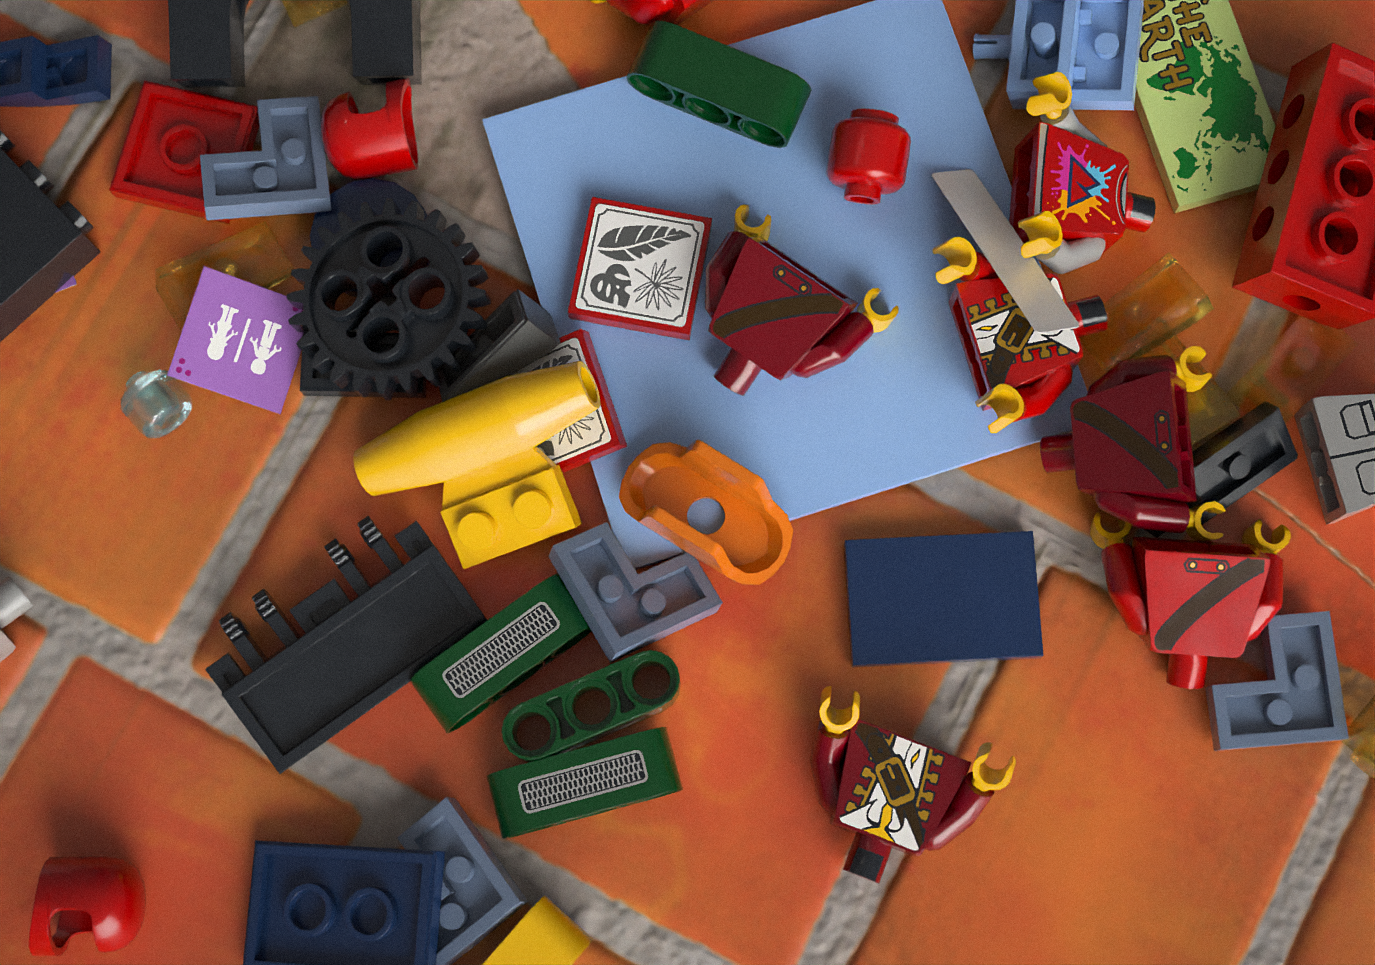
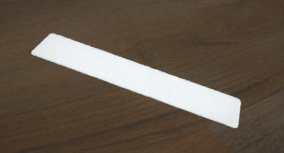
M971 169L933 173L932 178L1035 332L1045 333L1078 328L1079 323L1033 257L1024 258L1021 255V245L1024 243L976 173Z

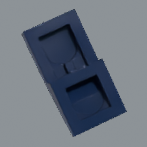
M99 35L46 45L34 36L0 42V106L49 107L111 100L112 44Z

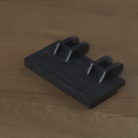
M369 516L357 523L360 535L371 549L376 551L390 571L372 585H370L357 567L355 558L344 544H341L335 538L324 546L358 596L351 601L334 578L289 610L304 630L305 634L302 636L299 635L265 589L252 596L255 609L265 622L269 623L285 645L267 658L251 637L249 629L239 617L229 612L219 619L224 632L252 671L245 675L229 652L205 670L221 690L223 698L279 774L409 683L411 678L425 665L487 621L485 615L417 520L395 535L397 541L410 557V560L406 563L401 561Z

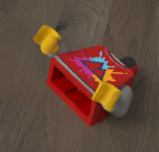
M1055 72L1033 78V85L1039 94L1029 97L1026 109L1032 116L1040 115L1042 122L1039 121L1014 150L1009 223L1024 243L1021 245V255L1024 258L1035 256L1053 272L1065 274L1099 260L1105 251L1123 237L1125 229L1141 233L1146 232L1153 222L1156 205L1152 197L1128 192V159L1123 153L1108 148L1105 143L1078 120L1070 107L1072 91L1069 80L1063 73Z

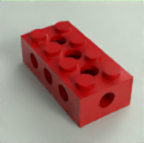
M1332 42L1291 67L1232 288L1334 330H1340L1375 318V61Z

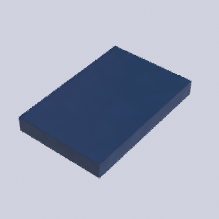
M1033 531L844 541L852 668L1037 659L1044 656Z
M255 840L243 965H436L445 851Z

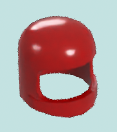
M409 78L388 81L386 83V103L380 110L360 114L350 91L337 95L324 107L321 116L322 142L330 163L340 174L352 179H367L418 169L419 157L412 114V89Z
M49 857L44 862L40 872L33 904L28 944L31 955L61 956L66 951L70 939L81 933L94 934L95 944L99 952H114L129 945L142 927L146 909L145 885L139 870L132 863L117 857ZM60 911L57 929L52 936L50 929L51 918L56 912Z

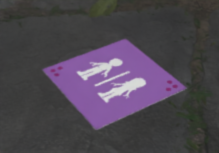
M204 266L167 376L281 414L301 353V349L296 343L303 336L302 332H297L289 324L288 319L304 310L294 307L287 300V296Z

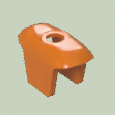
M697 439L688 447L671 442L652 444L634 459L628 466L622 479L619 499L626 513L726 577L742 585H760L772 577L785 562L791 548L794 530L788 515L772 500L765 481L701 440ZM712 499L723 508L725 519L723 525L716 532L702 534L689 525L687 520L688 510L697 500Z

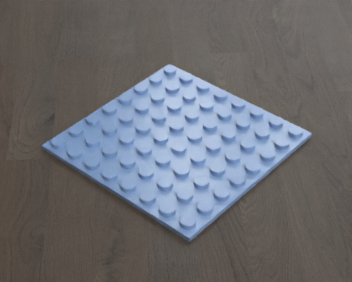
M875 0L727 45L787 69L803 78L810 85L811 94L789 143L783 148L761 144L653 100L635 90L628 83L627 76L482 119L540 305L551 315L559 338L578 329L589 332L627 447L593 460L591 465L612 531L635 570L686 553L632 518L625 512L619 499L621 482L628 466L642 451L652 444L671 442L688 447L697 439L701 440L761 477L765 481L772 500L792 521L1040 442L1042 437L1072 432L1071 402L1087 394V388L1078 364L1072 370L1071 385L1044 414L1012 422L997 433L989 431L987 426L997 420L998 417L993 408L982 411V407H977L975 401L979 398L948 303L956 284L965 281L958 278L950 283L941 284L936 280L935 273L950 265L943 255H934L932 253L934 247L953 237H962L971 243L975 251H982L932 178V174L966 169L973 170L1008 221L1012 190L942 0ZM855 109H877L892 113L899 118L898 125L905 128L911 137L904 185L897 192L881 195L880 203L875 205L858 204L845 200V190L832 184L826 176L832 130L836 123L849 118L850 112ZM592 197L712 218V229L690 341L569 319L568 308ZM745 204L749 205V216L745 225L748 227H758L762 225L766 215L769 214L771 216V229L767 242L856 301L858 304L852 312L857 311V307L872 288H879L881 290L876 299L870 304L875 313L887 315L896 305L899 308V312L885 330L873 333L845 362L809 378L798 377L792 374L789 378L779 380L761 369L746 394L742 396L726 388L713 376L731 347L708 331L712 318L705 309L706 267L727 234L734 231L736 209L740 205ZM1033 256V258L1035 259V261L1038 263V265H1039L1040 268L1042 269L1039 260H1038L1035 256ZM712 499L697 500L690 506L687 514L689 525L702 534L716 532L723 525L725 519L723 508Z

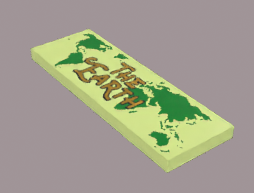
M1144 0L1135 107L1173 212L1178 213L1258 190L1275 123L1229 0Z

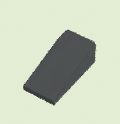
M519 289L513 291L485 320L487 323L486 329L475 330L469 336L477 347L475 351L470 352L458 348L454 353L461 366V370L456 372L444 364L437 368L440 376L441 385L439 386L442 402L503 377L510 376L552 351L560 344V339L551 315Z

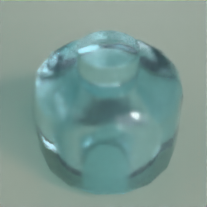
M155 369L149 372L140 371L134 374L126 382V390L120 399L122 412L137 430L147 438H160L174 431L188 418L193 407V399L176 378L167 376L168 371L164 369Z

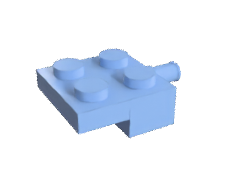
M1016 0L1014 22L1010 35L976 33L973 39L975 43L973 44L974 60L1009 59L1006 91L1013 109H1026L1029 97L1039 94L1033 85V78L1061 72L1067 77L1071 85L1072 98L1070 107L1072 110H1134L1144 0Z

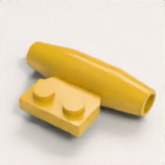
M582 361L503 377L421 410L357 449L353 456L357 477L366 492L372 496L444 482L442 511L440 513L463 570L573 529L582 524L561 468L537 446L600 408V395L596 382L589 368Z

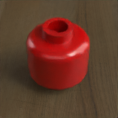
M855 109L850 112L849 118L839 121L834 126L830 140L826 176L832 184L845 190V200L866 205L879 204L881 195L897 192L904 185L911 137L905 128L898 125L899 118L896 115L877 109Z

